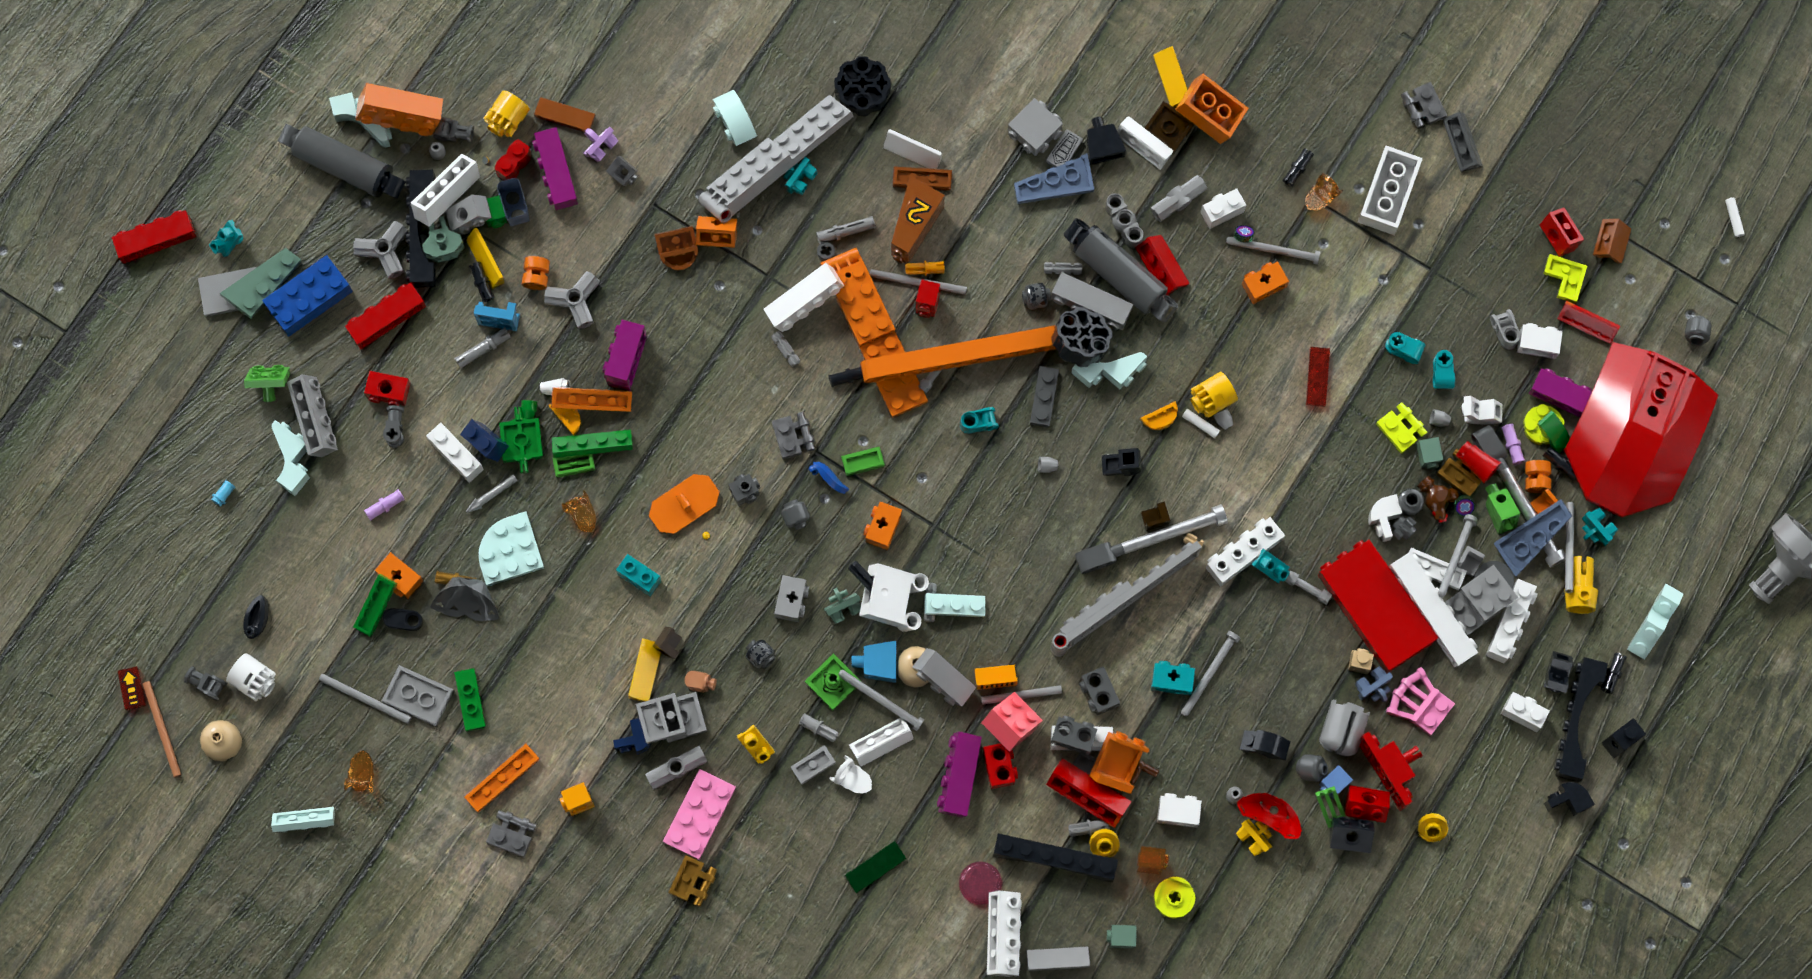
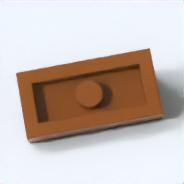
M1603 219L1593 255L1597 258H1611L1616 263L1621 264L1631 228L1620 219Z

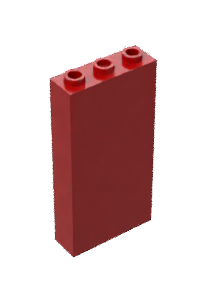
M1370 539L1366 542L1361 540L1353 546L1354 549L1349 553L1344 551L1336 557L1338 560L1332 564L1329 561L1322 565L1318 577L1329 593L1332 594V597L1368 649L1374 654L1382 669L1388 674L1438 640V636Z

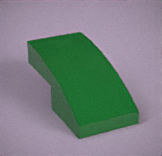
M1550 411L1538 423L1542 436L1547 438L1551 447L1560 454L1565 449L1570 436L1557 415Z

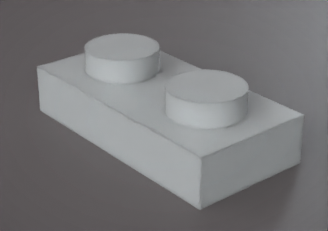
M824 745L791 766V770L802 785L836 762Z

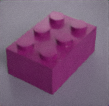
M621 320L620 325H616L614 331L616 339L614 343L610 344L608 350L610 358L608 362L605 361L602 373H604L608 386L630 391L647 334L644 325Z

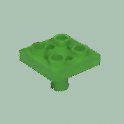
M261 365L250 368L244 380L245 388H262L263 401L273 402L276 400L274 387H285L290 376V367H284V365H274L272 368H264Z
M834 653L805 680V683L832 711L856 689L839 677L838 673L840 670L846 671L861 681Z

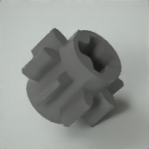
M1404 516L1400 517L1392 525L1395 529L1393 535L1398 540L1402 537L1408 540L1417 531L1414 527L1417 522L1411 516L1407 519Z

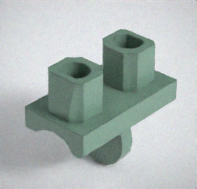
M834 588L833 592L835 595L828 599L830 603L836 600L838 602L823 608L825 613L837 624L845 619L841 612L842 609L848 607L851 615L860 612L861 606L859 601L861 599L856 593L842 599L849 595L847 590L839 592L837 588Z

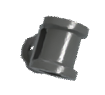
M441 117L433 137L440 141L454 142L458 138L471 143L474 136V126L459 125L458 121Z
M393 405L386 408L388 421H386L383 437L390 447L397 448L404 442V436L402 435L403 426L401 424L404 408Z
M193 666L184 677V683L196 686L204 695L216 701L219 700L218 696L223 687L228 684L214 675L206 672L202 674L196 671V668Z

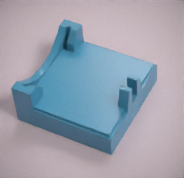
M483 302L475 305L474 316L478 325L499 329L505 327L506 330L517 331L520 314L516 313V303L508 302L507 310L484 306Z

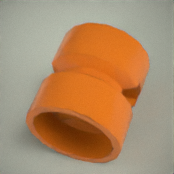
M538 256L526 257L523 268L526 272L523 273L521 285L527 289L545 290L548 283V276L546 274L549 273L550 260Z
M1545 460L1527 461L1525 463V474L1528 478L1525 479V491L1529 493H1543L1547 488L1551 491V478L1548 477L1551 475V462Z

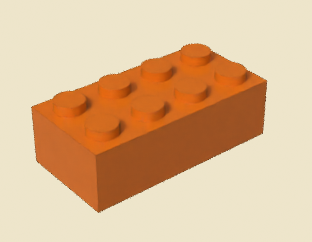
M366 83L358 98L356 120L364 124H377L383 128L392 127L403 132L412 131L422 136H432L441 120L443 99Z

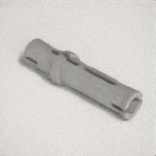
M873 216L844 225L832 226L833 228L816 232L819 244L835 239L838 241L842 237L874 229L876 226Z
M504 327L494 335H488L484 341L454 359L462 369V367L491 349H497L496 346L510 339L511 336Z

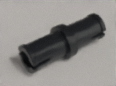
M1304 148L1297 160L1292 162L1291 169L1282 181L1286 185L1290 183L1289 186L1293 187L1298 177L1306 171L1305 167L1314 154L1310 150L1307 152V149Z
M481 262L469 265L475 280L474 285L479 290L482 302L485 303L493 300L494 296L488 284L490 281L485 276Z
M861 367L854 369L847 368L843 372L828 375L831 387L847 382L851 384L855 380L862 379L863 374Z
M1550 446L1542 456L1556 466L1555 469L1561 470L1574 481L1576 476L1573 474L1574 471L1568 458L1561 456Z
M1614 653L1611 665L1607 668V675L1601 687L1603 692L1606 689L1605 693L1613 694L1616 683L1622 676L1621 670L1627 657L1625 655L1621 657V653Z

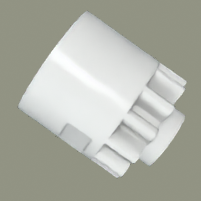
M245 653L232 666L226 681L257 702L262 696L267 697L273 690L276 673Z

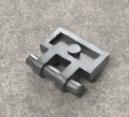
M1431 82L1414 88L1412 90L1414 97H1410L1408 91L1401 94L1402 103L1408 109L1411 115L1410 119L1412 123H1415L1417 129L1424 126L1423 119H1426L1428 125L1447 117ZM1415 104L1419 105L1422 112L1417 111Z
M804 412L796 414L798 421L794 423L791 416L772 421L782 459L801 455V446L806 445L808 452L815 450L813 444L814 437L810 434L809 420L806 419ZM801 429L803 438L797 439L795 430Z
M499 810L496 818L503 820L501 826L493 823L486 843L525 857L532 840L531 837L525 835L526 831L535 832L537 824L530 822L527 818L521 819L513 816V813L509 811L505 813ZM510 823L519 826V832L508 829Z

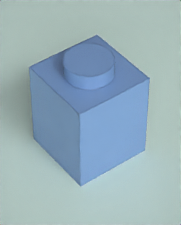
M1338 765L1320 782V790L1335 786L1336 792L1339 794L1353 779ZM1328 793L1329 796L1332 799H1334L1333 793Z

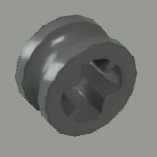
M828 242L820 244L817 249L818 258L821 261H826L834 257L835 249L833 245ZM824 248H825L826 250H829V249H830V250H831V251H829V254H830V255H829V256H827L826 254H823V255H822V254H821V253H823V250H822V249H824Z

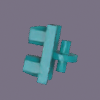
M804 157L800 164L796 163L784 175L783 178L788 180L785 184L788 188L786 191L790 194L794 191L803 195L807 189V184L801 181L805 176L810 180L816 177L817 169L810 164L808 158Z
M229 220L217 232L218 236L215 240L211 241L209 247L215 254L221 253L223 257H227L234 247L242 242L243 234L240 229H236L234 221Z
M1600 508L1592 512L1588 511L1582 517L1586 524L1582 527L1586 533L1583 539L1586 541L1591 538L1594 543L1600 540L1606 546L1613 539L1618 528L1612 522L1603 527L1600 521L1606 515Z
M1264 548L1261 550L1259 557L1251 564L1278 584L1280 581L1284 582L1290 574L1288 571L1290 567Z

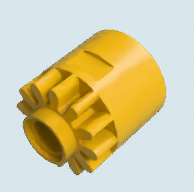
M502 91L483 119L489 124L487 128L493 134L499 137L505 135L509 138L517 130L519 123L523 121L530 108L517 96L510 92Z
M1222 372L1191 388L1193 397L1190 398L1194 409L1199 414L1204 413V416L1208 418L1238 401L1234 387Z

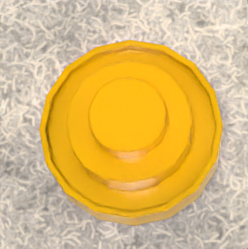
M1426 814L1418 822L1419 835L1428 842H1437L1444 839L1448 833L1447 820L1439 814Z
M1100 829L1094 832L1089 840L1090 850L1095 855L1110 858L1118 852L1120 847L1117 834L1109 829Z

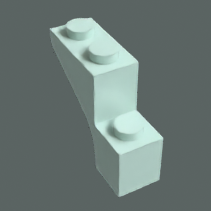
M352 92L329 98L336 122H357L382 147H390L389 140L392 139L390 128H383L377 124H364L356 120L358 98H354Z
M1139 352L1108 363H1092L1088 367H1079L1075 364L1072 368V374L1088 388L1093 384L1096 386L1105 376L1118 389H1121L1123 386L1127 387L1134 378L1132 376L1136 372L1140 373L1146 367L1147 356Z
M275 420L272 424V430L285 460L283 471L276 481L280 486L296 496L310 479L306 473L308 470L298 463L307 452L301 434L295 435L291 432L292 428L285 422L280 424Z
M1665 584L1627 650L1645 660L1664 632L1670 617L1682 599L1683 593Z

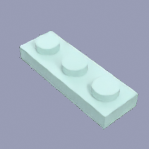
M926 593L925 615L984 617L985 596Z
M334 807L273 813L272 832L334 826L335 810Z

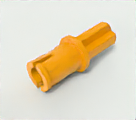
M925 260L924 263H907L905 265V272L907 275L924 274V276H927V274H944V261L926 262Z

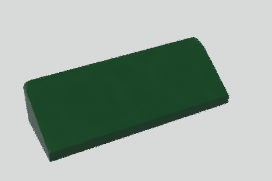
M893 841L844 876L857 894L907 858L896 841Z

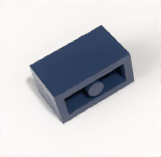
M474 419L469 421L460 434L486 458L497 462L509 447L487 426Z

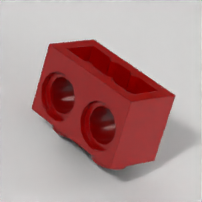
M1002 743L984 746L983 753L990 788L996 789L1015 785L1018 773L1017 768L1012 767L1011 759H1014L1013 749L1009 752ZM996 751H1002L1005 757L1002 760H996L993 754ZM999 771H1006L1009 777L1006 780H1001L997 774Z

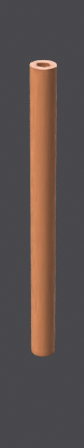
M150 681L144 682L142 685L173 777H179L181 772Z

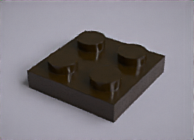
M1163 101L1144 128L1173 150L1172 154H1174L1195 124L1176 111L1174 107Z

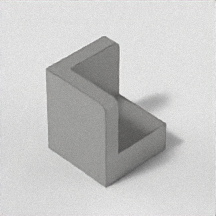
M1467 546L1460 557L1457 567L1466 570V574L1473 577L1485 555Z

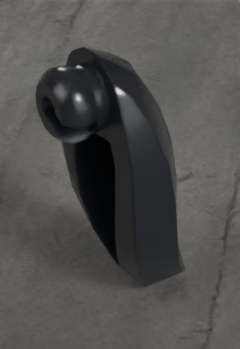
M262 595L257 596L250 603L244 616V634L250 639L258 637L265 629L268 621V601Z

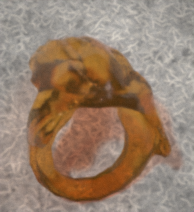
M1323 173L1317 178L1316 184L1306 195L1305 205L1311 211L1322 210L1333 199L1338 197L1343 192V189L1339 190L1336 182Z
M583 490V496H578L566 503H562V509L565 513L571 514L578 529L583 532H592L596 525V515L587 493Z
M364 750L356 753L351 759L348 778H345L344 790L352 787L355 791L369 789L371 793L373 792V761L371 756Z

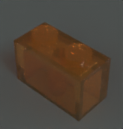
M1141 846L1138 852L1136 872L1161 875L1162 871L1168 867L1169 855L1165 854L1166 849Z

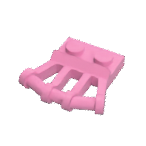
M1420 667L1412 675L1403 678L1400 681V686L1393 690L1390 707H1387L1386 713L1411 721L1431 736L1455 703L1433 687L1424 669ZM1421 679L1429 695L1427 696L1412 683ZM1407 689L1423 700L1420 707L1404 695ZM1399 701L1403 702L1415 713L1409 714L1399 711L1397 709Z

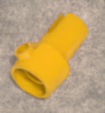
M1574 556L1573 593H1566L1564 589L1566 610L1577 614L1593 613L1596 611L1598 589L1593 587L1594 559L1586 557V562H1582L1581 574L1582 556Z

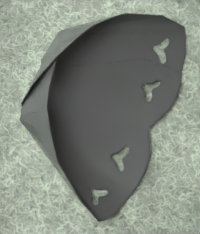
M453 577L435 597L430 606L432 609L452 617L466 615L476 621L499 619L498 611L486 583L477 579ZM442 602L443 607H441L440 605H436V604ZM454 605L458 610H450V608H452ZM479 609L481 615H480L479 613H473V612H474V611H477V610ZM492 610L495 613V615H489L488 613H490Z

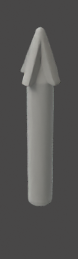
M514 475L510 476L479 499L475 498L466 512L482 509V505L517 482Z

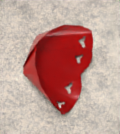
M1254 793L1237 801V806L1243 816L1270 826L1281 833L1286 839H1298L1302 830L1299 818L1294 809L1282 798L1268 793ZM1276 806L1278 813L1272 814L1270 807Z

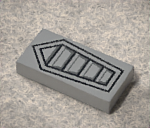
M1066 129L1046 159V162L1053 167L1065 164V162L1071 160L1082 143L1083 138Z

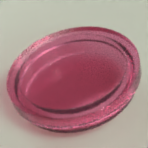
M974 862L968 865L960 875V891L963 897L973 904H988L989 892L1001 891L1002 879L1000 873L989 863Z

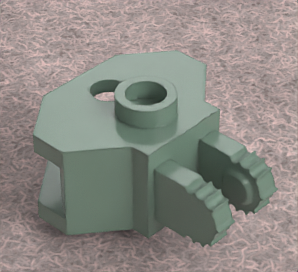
M444 216L439 217L442 228L435 230L433 223L429 227L430 236L422 245L426 258L437 263L457 258L464 249L461 235L448 229Z

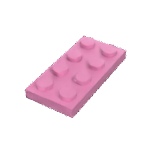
M699 769L663 843L700 860L736 786Z

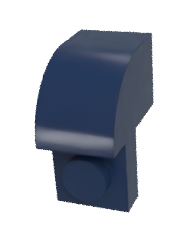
M640 718L630 720L633 736L613 740L616 751L627 753L635 747L639 755L647 751L652 743H646Z

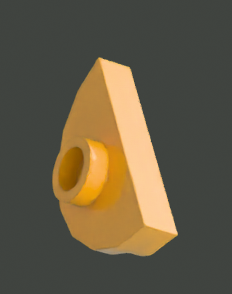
M1176 401L1141 417V422L1153 430L1168 428L1177 417L1178 407Z
M551 404L548 405L572 435L579 431L581 419L577 409L552 408Z

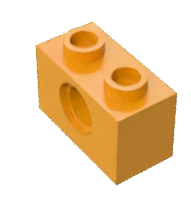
M584 782L561 791L563 796L559 798L561 805L566 813L570 812L571 816L594 807Z

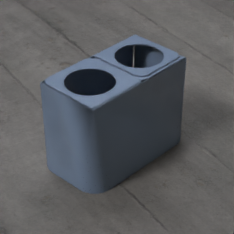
M512 178L499 182L497 189L510 226L530 221L519 180ZM509 192L518 193L520 197L519 202L514 205L507 203V194ZM516 209L524 212L523 215L511 218L512 212Z

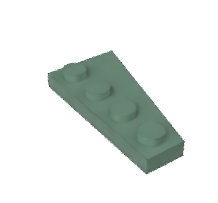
M284 248L223 290L220 296L252 319L264 305L262 300L282 285L301 263V259L287 248Z

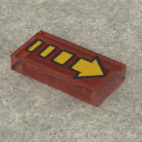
M139 667L118 670L125 710L146 706Z

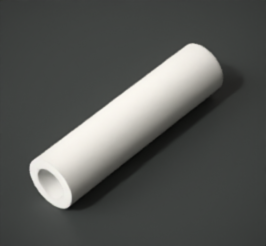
M1735 198L1726 199L1725 202L1735 237H1742L1745 233Z
M1186 409L1182 415L1184 419L1214 439L1220 432L1219 429L1189 409Z

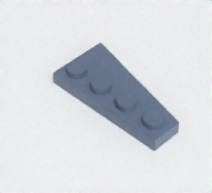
M1088 154L1081 155L1080 158L1075 160H1069L1058 167L1050 168L1039 175L1036 174L1014 183L1017 204L1094 192Z
M1562 499L1494 543L1515 577L1521 573L1573 516Z

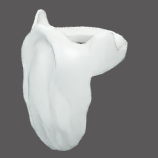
M844 756L846 761L840 765L835 777H830L829 779L835 784L842 785L844 788L855 793H867L872 789V780L869 774L858 765H855L851 758Z

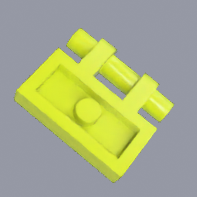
M1401 402L1396 407L1401 412L1398 416L1391 410L1377 421L1376 425L1402 454L1417 442L1413 434L1418 432L1423 437L1428 432L1423 427L1424 424L1414 417L1413 411ZM1405 418L1412 425L1409 430L1402 423V420Z

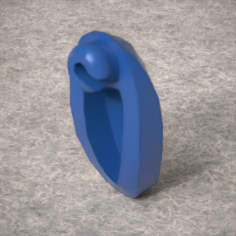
M813 462V465L809 466L812 475L820 473L825 482L835 491L845 494L849 490L826 464Z

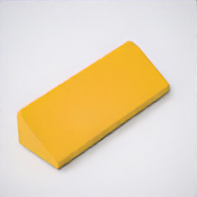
M1171 46L1154 54L1153 57L1169 104L1172 107H1176L1185 95L1187 87L1174 48Z
M474 228L467 237V243L477 262H481L485 276L489 278V286L491 289H494L504 284L505 281L478 228Z
M642 638L628 695L629 699L642 702L650 700L661 652L653 647L654 641Z

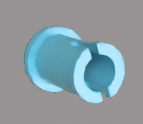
M225 480L216 494H212L213 498L211 500L220 507L222 504L225 505V500L236 487Z

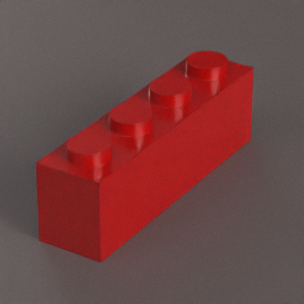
M179 210L172 213L171 216L156 218L152 223L139 224L135 226V229L120 231L111 238L118 258L124 264L196 238L197 235L187 211Z
M410 282L409 284L401 285L397 292L391 296L383 297L376 306L368 307L359 317L351 318L347 325H345V328L361 350L425 308L426 305Z
M1063 758L1046 783L1047 786L1113 828L1117 826L1132 802L1108 786L1097 783L1089 774Z

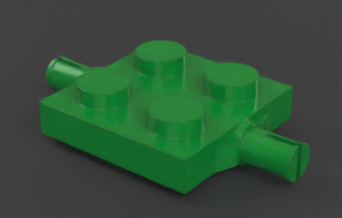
M514 407L515 419L499 423L501 439L509 445L502 456L504 463L519 462L520 473L524 474V469L525 473H529L527 461L543 458L539 418H523L522 407H518V409Z

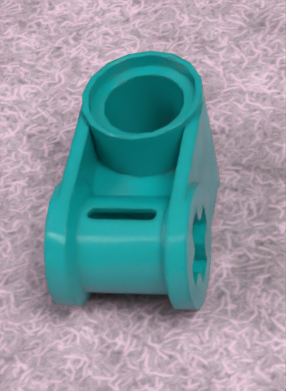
M1400 332L1392 333L1385 343L1387 352L1412 364L1419 363L1426 346L1422 341Z
M1441 350L1433 359V388L1454 389L1453 355L1448 350ZM1441 357H1443L1444 361H1447L1445 364L1440 360Z
M995 407L965 412L960 420V429L966 434L999 428L994 415ZM970 419L974 422V425L967 426L964 421Z

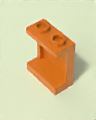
M1108 731L1089 776L1097 783L1131 794L1134 788L1130 784L1131 778L1142 753H1148L1150 749L1139 738L1134 737L1131 740L1122 732L1117 731L1114 734Z

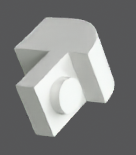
M1472 396L1464 397L1462 412L1465 416V422L1484 425L1502 423V403L1495 399L1479 401Z
M1397 494L1378 500L1369 513L1368 523L1369 525L1377 524L1375 526L1376 534L1378 537H1381L1382 542L1391 540L1393 536L1388 520L1400 518L1402 514Z

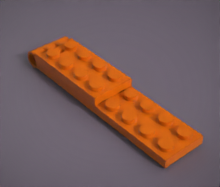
M855 247L821 262V266L827 263L833 267L844 284V287L834 296L864 360L904 353V348L895 332V327L857 248ZM916 375L875 382L892 418L928 403L924 391L918 387L920 382Z

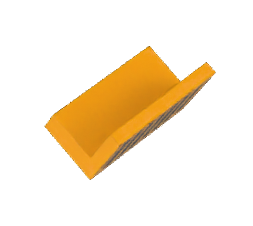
M1015 664L976 668L977 690L1017 686Z

